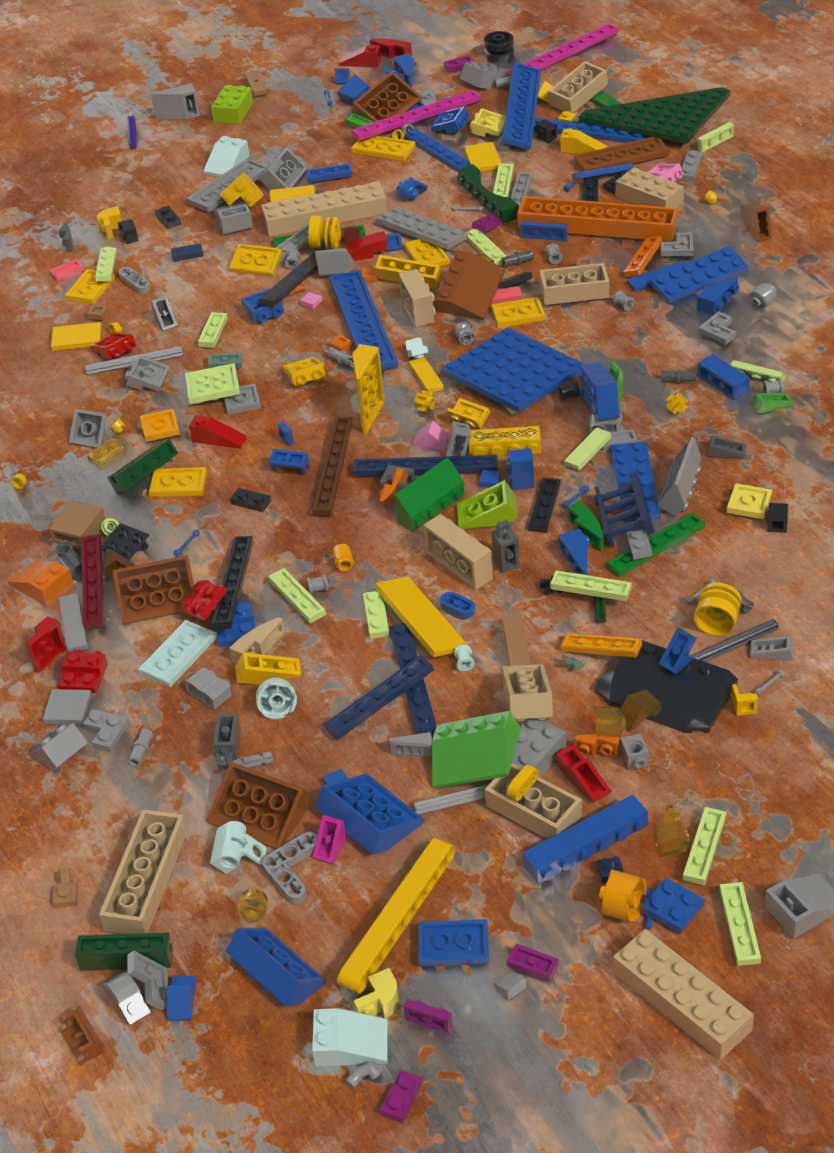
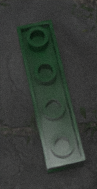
M170 439L159 441L111 474L107 479L116 493L126 491L172 459L178 452Z
M169 932L78 935L75 957L80 971L128 969L127 955L132 951H136L166 968H171L173 946L170 943Z

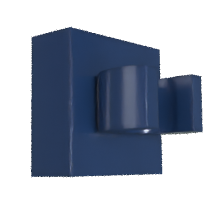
M618 856L608 859L605 857L598 860L602 883H607L611 870L624 872L620 857Z

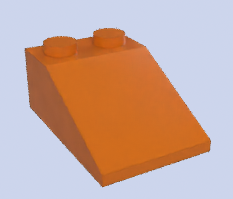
M35 560L8 581L9 585L46 607L74 586L70 569L57 561Z

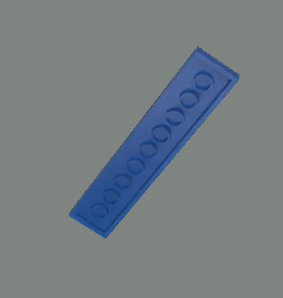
M514 62L502 142L507 145L527 150L531 148L541 69Z
M355 270L350 273L329 276L355 347L357 348L359 344L379 347L381 370L398 367L397 358L361 271Z

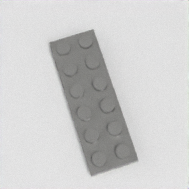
M247 158L186 198L187 204L209 213L225 202L219 194L240 174L245 172L255 182L268 166Z
M395 207L393 210L377 217L378 224L446 250L468 239V233L460 229L428 219L425 216H420L401 207Z

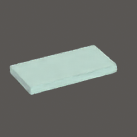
M185 620L138 668L139 674L170 688L217 638V633Z

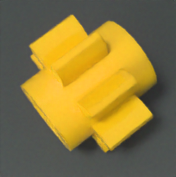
M422 390L421 394H416L414 405L418 406L417 410L427 413L428 409L432 410L434 408L435 397H432L433 393Z
M679 392L676 395L671 393L666 399L669 402L666 405L667 408L674 414L677 412L681 414L688 408L685 405L688 400Z

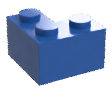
M531 448L509 450L508 458L505 460L506 471H509L507 472L508 483L512 484V490L534 488V467Z

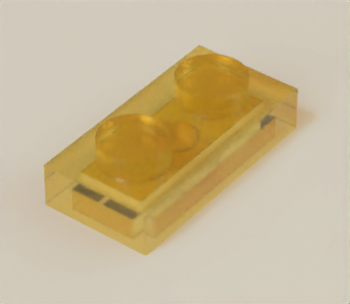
M112 438L87 455L88 461L98 467H102L125 451L126 447L124 443Z

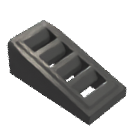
M711 435L707 445L706 456L745 458L746 444Z

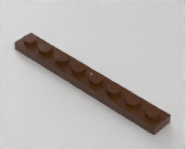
M335 417L313 506V515L332 516L353 425L352 417Z

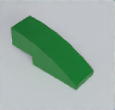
M579 500L568 506V521L575 526V530L580 529L584 535L588 536L590 545L602 552L603 533L594 514Z

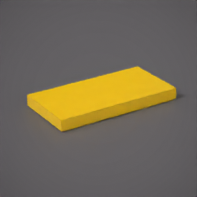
M371 136L365 140H357L351 148V153L405 161L416 147V143L408 140Z

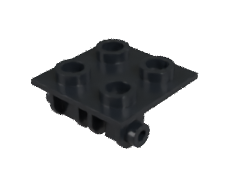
M120 523L102 544V552L106 553V550L110 548L122 557L130 560L138 549L141 551L148 549L149 544L146 539L149 537V534Z

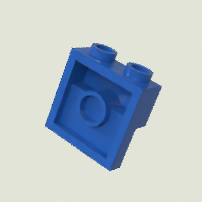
M465 107L440 112L430 128L432 132L445 130L447 134H456L465 126L466 120H469V113Z
M270 288L241 298L242 305L248 310V315L254 323L265 322L268 318L279 317L284 313L282 301L274 307L260 304V298Z
M238 602L232 629L216 630L220 648L233 645L246 633L256 628L250 603Z

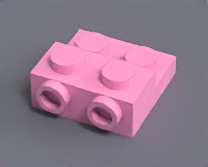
M657 164L647 172L671 182L678 181L683 175L680 164Z

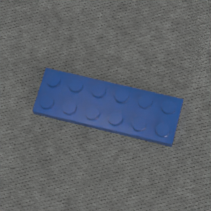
M728 246L650 279L649 283L664 301L670 304L706 287L748 271L749 266Z
M647 442L612 444L611 455L617 489L629 485L628 483L631 482L629 474L637 472L643 487L651 520L660 519L661 513L660 508L657 506L658 498ZM629 492L620 495L619 501L631 497V494L634 493ZM631 504L622 507L621 513L635 508L634 506L636 505ZM636 515L623 520V522L636 521L639 517Z

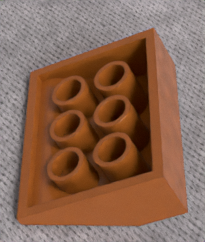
M391 71L353 102L352 114L356 113L373 122H377L407 112L421 101L423 97Z
M457 250L435 299L438 312L484 320L504 275L505 268L474 253Z
M188 555L113 570L123 625L181 613L179 609L182 606V601L193 592L194 581Z
M230 762L206 821L219 827L230 821L241 822L246 826V834L258 842L278 849L285 844L305 814L313 794L302 787Z

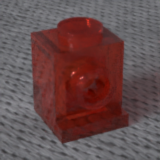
M347 227L341 232L344 248L362 238L358 227Z

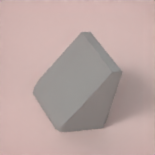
M510 971L493 983L507 1000H510L527 988L526 979L514 971Z

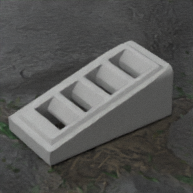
M784 636L751 640L750 656L751 658L794 660L792 637Z
M431 732L389 738L391 755L432 757Z

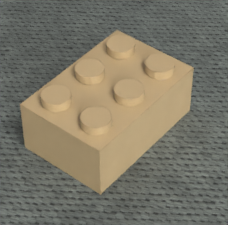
M417 269L399 273L401 301L415 327L433 323L434 315H436L433 306L435 298L433 292H430L428 283L425 284L423 275H420Z

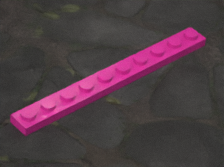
M608 23L526 62L524 65L542 70L608 37H612L619 33V28ZM512 70L507 72V77L512 75Z
M471 90L352 129V135L358 140L378 136L381 133L401 128L404 124H414L417 121L438 116L440 112L474 104L481 100V94Z

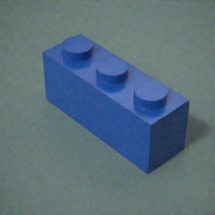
M714 354L698 362L697 376L732 400L749 392L750 378Z

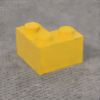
M243 172L219 195L229 206L241 196L252 207L263 197L264 193Z

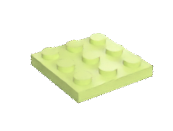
M235 363L185 373L190 404H200L203 401L234 397L240 394Z

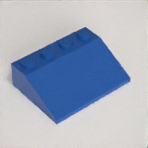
M368 774L323 785L315 806L323 815L343 820L346 833L372 855L389 850L425 821L424 818Z

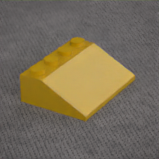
M359 344L352 353V361H354L353 374L356 377L355 388L357 389V402H359L363 434H367L385 401L379 347Z

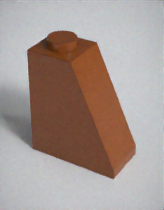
M757 203L740 206L742 222L757 242L772 239L769 207Z

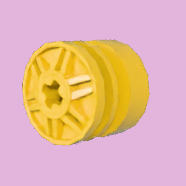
M312 215L308 230L309 247L321 249L323 243H325V248L328 250L331 247L332 249H338L342 232L340 218L334 217L332 219L331 216H328L325 223L323 216Z
M717 582L706 585L701 591L694 613L696 626L709 635L724 636L731 633L735 628L742 604L740 593L734 587L725 583Z

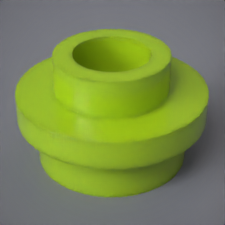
M107 518L102 522L101 530L106 536H110L119 523L113 518ZM107 525H111L113 530H108Z

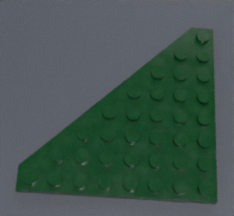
M719 87L588 109L579 115V122L688 144L730 97L731 90Z

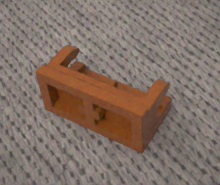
M80 1006L60 1019L61 1024H64L60 1027V1030L79 1065L104 1053L99 1038Z

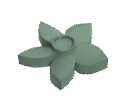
M564 654L561 656L566 660L564 663L569 664L568 670L572 668L579 670L585 665L573 656L571 658Z

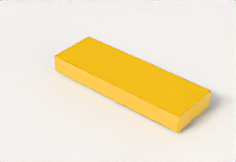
M425 357L409 361L410 368L425 391L434 393L444 390L443 383Z

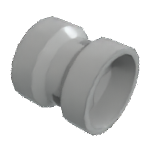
M461 322L455 326L454 333L461 344L469 345L474 341L475 334L468 323Z

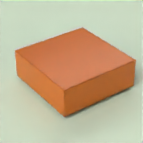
M362 268V276L365 282L378 281L375 268Z
M338 335L329 343V348L333 347L339 351H345L352 346V340Z

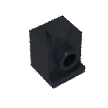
M543 119L535 125L534 131L537 137L545 140L546 143H550L557 138V124Z
M132 219L117 222L120 236L122 239L125 238L127 244L139 241Z

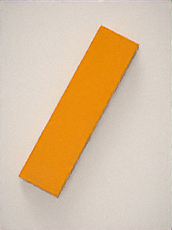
M567 633L560 648L562 652L636 658L642 646V640L637 638Z

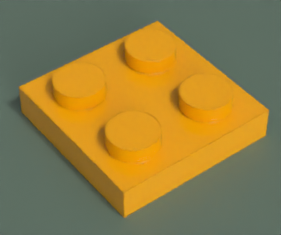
M174 409L140 416L146 442L180 435Z

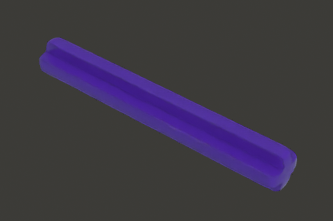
M132 115L127 117L129 148L136 149L135 116Z

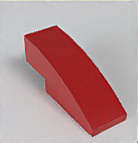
M394 39L369 40L370 45L380 46L381 56L390 59L408 53L412 56V47L409 42Z
M382 231L365 236L345 248L354 261L373 258L374 252L388 250L385 232Z
M575 744L556 753L554 761L570 782L590 801L594 803L612 792L589 758H584Z

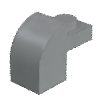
M126 971L103 984L113 1003L118 1005L128 1025L150 1013L140 994V989Z

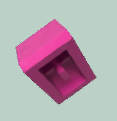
M322 815L312 858L332 864L335 862L347 841L343 820Z

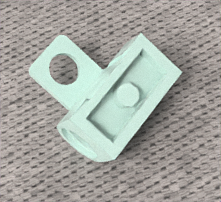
M230 821L217 828L210 864L225 874L238 868L240 859L244 855L262 865L267 849L263 844L246 834V826L243 823ZM253 846L259 849L260 857L254 854Z

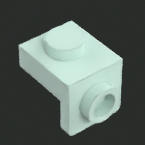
M420 337L405 341L408 357L414 356V359L424 357L425 353H428L427 346H423Z

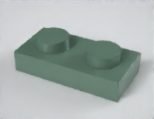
M242 352L209 354L208 368L235 363L236 368H242Z

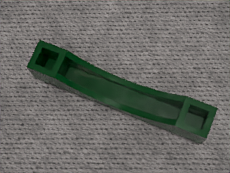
M474 164L458 169V183L496 218L501 219L503 224L517 219L519 205L511 198L496 195L487 190L481 184V171Z

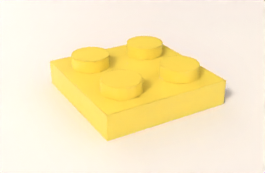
M735 484L727 506V513L764 519L772 497V490Z

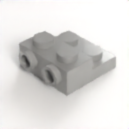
M138 355L135 361L132 360L129 368L131 371L127 370L124 380L127 381V386L142 391L143 387H147L159 392L170 366Z

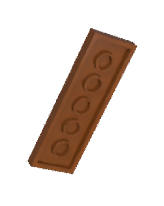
M650 137L575 155V161L584 172L631 163L634 165L635 163L662 158L669 155V149L660 138Z

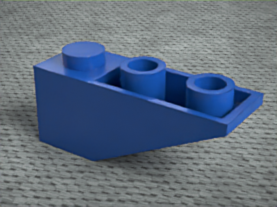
M738 276L704 288L697 296L696 310L715 315L738 292Z

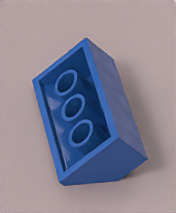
M237 928L225 951L232 957L234 963L241 965L250 977L258 980L262 984V988L271 992L277 998V1001L284 1006L300 1005L326 982L324 977L267 928Z

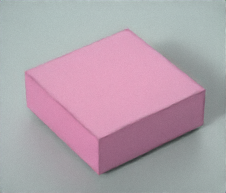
M308 292L300 299V305L314 309L323 301L322 296Z

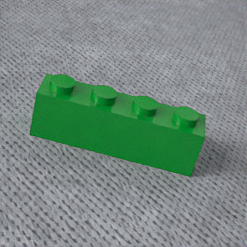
M444 459L394 494L398 523L413 532L465 495L464 481L450 459Z

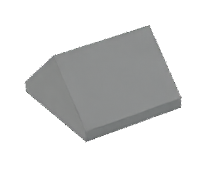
M346 248L315 252L319 276L350 273L356 265Z

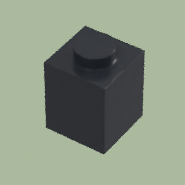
M769 503L767 532L787 533L788 504Z

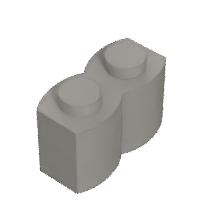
M203 667L185 681L187 692L213 710L232 696L230 683L225 679L217 677L214 671Z

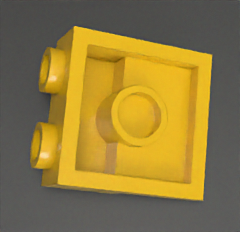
M314 356L282 366L284 373L288 375L290 383L294 386L305 385V382L311 380L319 381L321 377L326 376L323 363Z

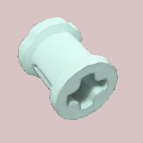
M460 645L454 649V656L458 660L457 668L460 671H469L474 668L475 663L473 658H471L472 650L468 645Z

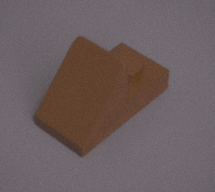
M108 548L106 550L104 569L108 581L114 578L113 570L134 566L132 562L112 549Z

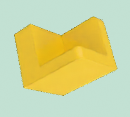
M546 81L539 84L538 98L549 103L548 91L554 86Z
M733 684L731 699L736 716L756 714L758 710L757 694H739L737 685Z

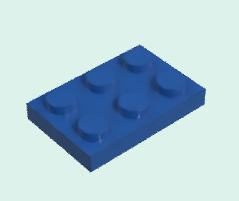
M487 919L419 922V966L489 963Z

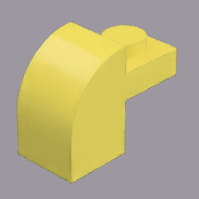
M390 968L368 977L371 993L354 1000L355 1012L371 1016L382 1012L385 1019L395 1012L399 1003L397 983Z

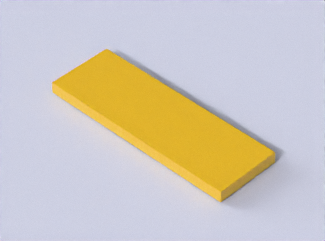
M409 576L375 583L377 592L432 657L452 654L457 646L468 645Z

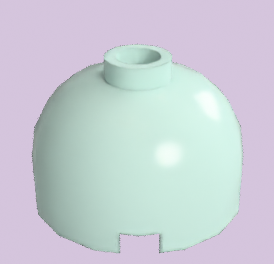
M280 677L269 678L259 685L256 691V704L265 717L281 719L285 717V714L291 713L295 709L297 695L292 684L286 679Z

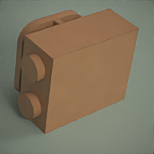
M70 501L49 528L52 542L58 544L70 542L72 547L81 549V537L100 534L101 536L103 533L101 524L105 520L103 508Z

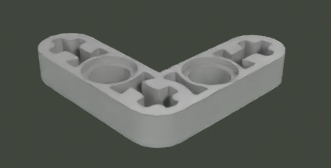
M313 832L303 833L269 853L262 860L265 874L291 904H300L305 901L307 896L304 884L290 867L314 853L317 834ZM288 851L297 852L296 855L293 857H287L285 855ZM284 875L290 877V879L286 882H280L278 880L281 876ZM293 886V889L299 894L292 893L291 887Z

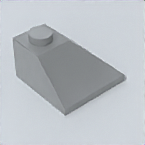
M75 409L69 443L102 448L107 414Z

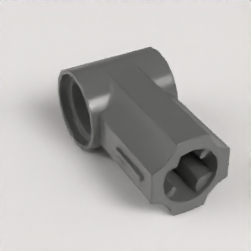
M70 542L57 544L56 553L59 563L69 568L72 576L78 577L82 575V560L73 550L72 544Z

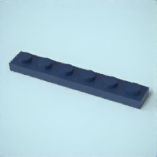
M419 655L324 724L325 729L336 740H339L433 672V665L422 655Z

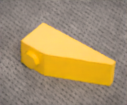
M564 129L560 136L561 152L581 154L607 148V145L579 130Z
M242 653L235 665L237 683L256 685L263 683L269 678L292 679L302 675L298 658Z

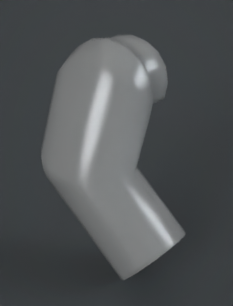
M368 1062L357 1066L345 1080V1084L349 1088L354 1089L363 1077L367 1075L371 1079H376L380 1075L381 1069L376 1066L375 1062Z

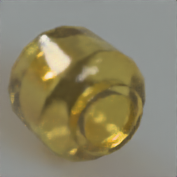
M259 889L245 890L241 894L237 911L239 916L248 922L262 920L266 915L268 897Z

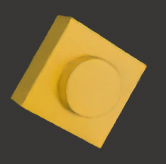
M563 111L558 120L571 121L573 123L577 114Z

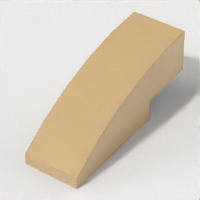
M279 617L268 621L238 639L229 648L232 662L237 663L242 653L265 655L285 633L283 619Z

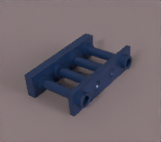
M637 472L629 474L631 482L628 483L629 485L601 494L599 487H594L596 495H593L596 505H599L605 529L602 531L605 541H609L611 547L615 546L614 536L636 528H645L647 535L655 532ZM629 492L634 493L631 494V497L605 506L604 501ZM631 504L636 505L634 506L635 508L611 517L607 515L608 512ZM638 515L639 517L638 520L611 529L610 527L611 524Z

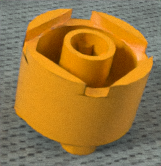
M611 870L606 886L603 885L599 892V898L603 900L601 913L624 921H636L644 904L640 902L641 895L646 896L645 879L632 874Z

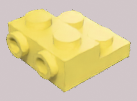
M481 108L479 113L475 114L474 121L472 120L470 124L471 133L483 137L489 133L499 137L504 129L505 116Z

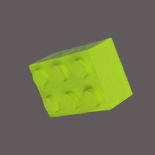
M224 86L211 106L213 122L240 124L253 104L251 87Z

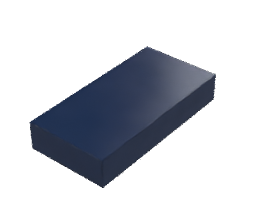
M201 243L171 248L173 262L204 256Z

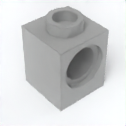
M641 733L620 738V752L628 770L649 766V751Z

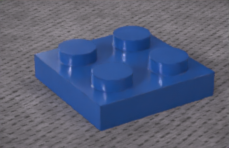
M666 877L643 904L641 912L681 935L704 906L705 899Z

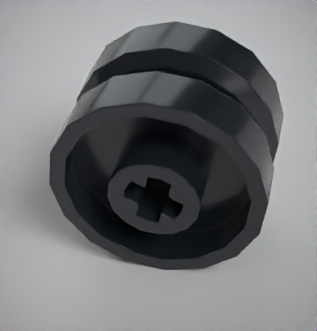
M494 31L485 35V59L492 63H504L513 59V35L506 31Z

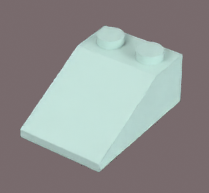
M222 136L213 147L204 168V174L221 176L250 156L248 142L239 138Z
M339 1008L314 1009L313 1056L315 1066L363 1065L368 1062L387 1064L388 1020Z

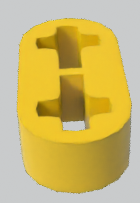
M529 764L524 766L510 783L507 789V796L517 801L522 799L536 782L539 769Z

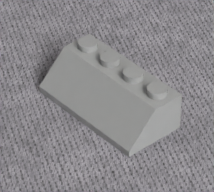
M692 436L674 458L657 503L658 507L674 516H677L680 511L684 512L689 504L687 500L693 492L691 488L697 481L695 476L701 469V466H699L701 455L695 438Z

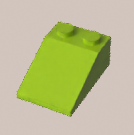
M504 480L457 503L458 527L462 529L492 527L504 520H508L510 523L517 519L516 496Z

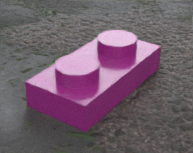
M469 55L444 61V67L449 73L463 69L465 62L471 63L474 60Z
M486 215L472 222V228L486 232L499 226L501 219L495 218L494 215Z
M517 943L506 961L507 967L547 982L551 981L559 965L558 958Z
M407 999L403 1006L405 1020L448 1034L453 1027L451 1013L443 1008H434L421 1001Z
M400 1070L380 1109L381 1116L404 1123L423 1084V1077Z

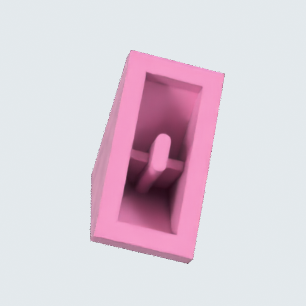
M432 421L417 432L412 444L418 447L445 450L448 433Z

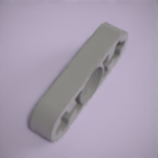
M131 267L119 269L120 280L138 294L150 292L149 281Z

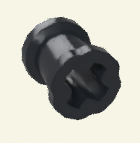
M576 381L570 385H559L558 387L562 400H565L567 397L580 396L579 386Z

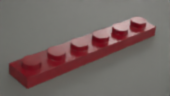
M100 534L81 537L83 626L85 630L104 627L102 542Z

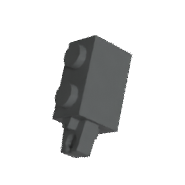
M508 520L498 522L496 530L491 531L493 560L501 572L505 573L520 567L519 540L512 531Z
M238 713L217 714L213 749L219 770H227L230 762L238 758L241 736Z

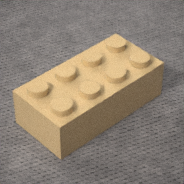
M584 61L548 91L549 104L562 111L574 113L608 85L607 70Z
M632 168L615 181V197L635 205L677 208L684 200V186L644 172L638 168Z
M604 263L540 270V288L545 305L609 298V278Z
M442 514L424 524L426 553L475 590L493 579L492 553L488 547L479 543L476 538L471 537L464 529L459 528Z
M544 665L503 666V690L508 711L512 713L517 721H524L527 718L545 720L548 717H553L552 691Z
M514 763L511 764L508 776L495 778L485 788L487 807L546 839L574 826L582 817V799L540 777L537 778L533 786L519 801L507 796V789L510 783L523 769Z

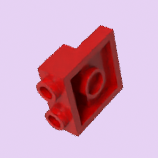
M115 332L90 345L93 352L100 353L102 359L106 360L118 359L121 354L130 353L137 346L132 334Z
M209 580L198 581L193 586V592L190 596H187L182 601L179 611L189 620H206L228 589L223 585H214Z
M49 616L34 627L36 634L25 642L33 669L38 673L67 649L64 642L65 638L60 628V622Z
M75 649L73 652L67 651L61 665L63 672L57 684L58 690H91V693L97 694L108 665L105 654L97 650L92 653H84L80 649Z

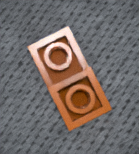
M397 468L396 473L392 475V485L385 484L384 488L381 489L379 498L384 506H389L395 500L394 494L398 492V482L406 483L408 473L404 469Z
M586 734L578 735L574 738V744L582 756L595 758L598 752L617 758L620 753V738Z

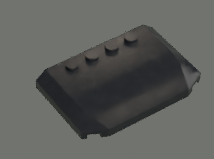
M642 640V646L636 658L615 656L595 686V693H600L609 706L621 709L628 695L648 690L661 705L646 718L647 720L683 733H692L693 730H704V733H709L731 697L732 685H738V678L727 669L695 658L677 674L673 673L659 664L666 648Z

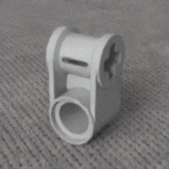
M619 413L620 416L616 417L615 421L614 417L598 420L596 415L592 414L589 417L590 434L596 427L610 433L623 431V426L621 425L623 420L622 414Z

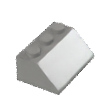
M286 147L275 157L258 179L270 190L291 188L307 167Z

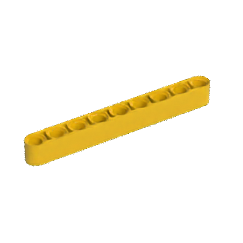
M433 838L341 969L337 979L338 985L359 994L363 992L369 983L368 977L376 973L452 861L456 851L455 845L437 838Z

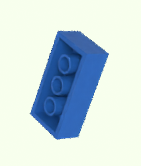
M601 361L581 364V371H578L579 380L582 381L580 395L581 398H584V402L588 404V408L592 410V414H595L598 420L619 417L617 382Z

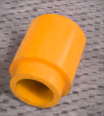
M347 544L336 545L332 549L335 566L340 571L350 570L354 563L350 547Z

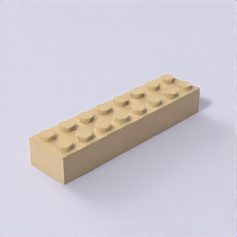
M371 182L366 185H356L355 187L341 188L340 190L326 191L325 193L311 194L304 197L299 196L294 199H284L261 205L263 220L269 236L299 231L309 224L312 215L323 216L326 223L328 216H331L332 219L339 217L340 222L388 212L386 196L380 182Z

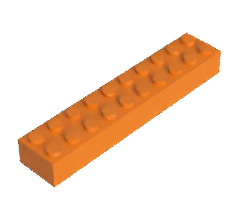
M524 196L517 213L518 229H520L521 221L568 225L569 234L631 239L661 236L663 242H673L678 221V208Z

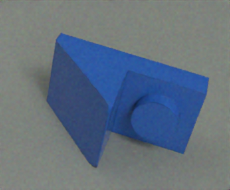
M677 627L659 664L677 674L693 660L694 656L689 653L697 637Z
M172 976V983L167 985L166 989L168 1021H191L197 983L196 976Z

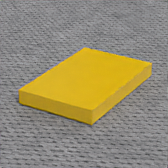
M493 142L464 146L470 165L474 164L481 172L498 170L499 164H502Z
M314 185L270 190V200L273 203L284 199L289 200L299 196L304 197L315 194Z
M420 239L403 244L405 251L413 261L440 266L450 264V259L439 246Z
M238 244L229 266V271L274 277L283 251L279 248Z
M86 269L65 294V300L92 305L113 282L115 275L113 274L112 281L96 282V271Z
M539 297L491 305V311L497 328L546 320Z
M101 322L53 327L52 351L90 347V345L101 340L102 324Z
M207 467L157 468L153 471L149 489L150 497L203 496Z

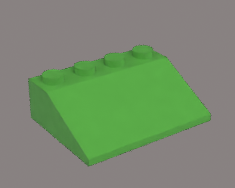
M505 711L437 725L432 739L433 788L437 789L508 776L521 731V726L512 713Z

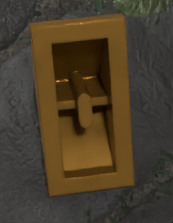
M648 690L633 693L627 696L616 718L631 732L654 712L661 703Z

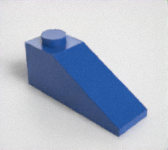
M409 53L393 57L394 70L400 75L403 74V81L412 88L415 73L414 66H416L415 59Z
M580 529L559 535V549L576 574L587 575L588 546L590 542L588 536L584 535Z

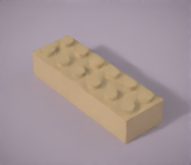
M142 810L99 914L104 931L121 934L149 932L188 832L184 815Z
M644 929L613 956V973L719 1060L725 1057L752 1031L754 1019L752 1012L648 930Z

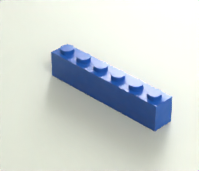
M632 794L523 852V867L537 884L548 881L556 874L569 870L573 865L582 860L589 859L599 851L606 850L610 845L624 840L632 833L643 830L648 825V811Z

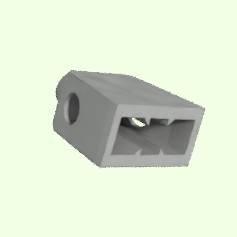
M452 422L446 440L445 456H465L471 437L470 425Z

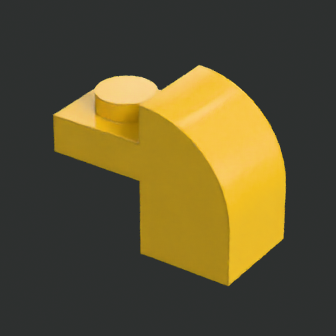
M119 207L105 209L97 215L99 232L103 231V233H106L107 239L113 238L112 229L119 228L117 222L122 221Z

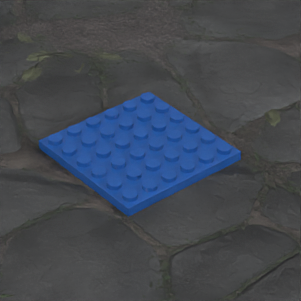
M507 327L442 367L441 374L520 413L557 389L559 385H563L577 376L578 371H581L580 365L584 363Z

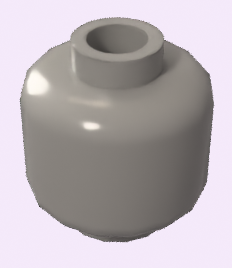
M761 283L752 291L753 304L761 307H767L776 299L775 287L770 283Z

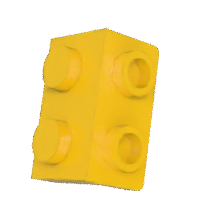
M462 398L458 399L453 409L448 408L447 410L451 420L468 424L470 428L476 427L479 429L482 428L491 412L487 407Z

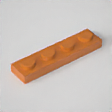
M661 236L647 237L624 270L625 277L641 275L662 242Z

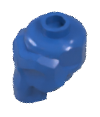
M409 177L403 182H399L396 188L398 190L397 195L405 201L409 199L414 201L418 193H424L428 186Z

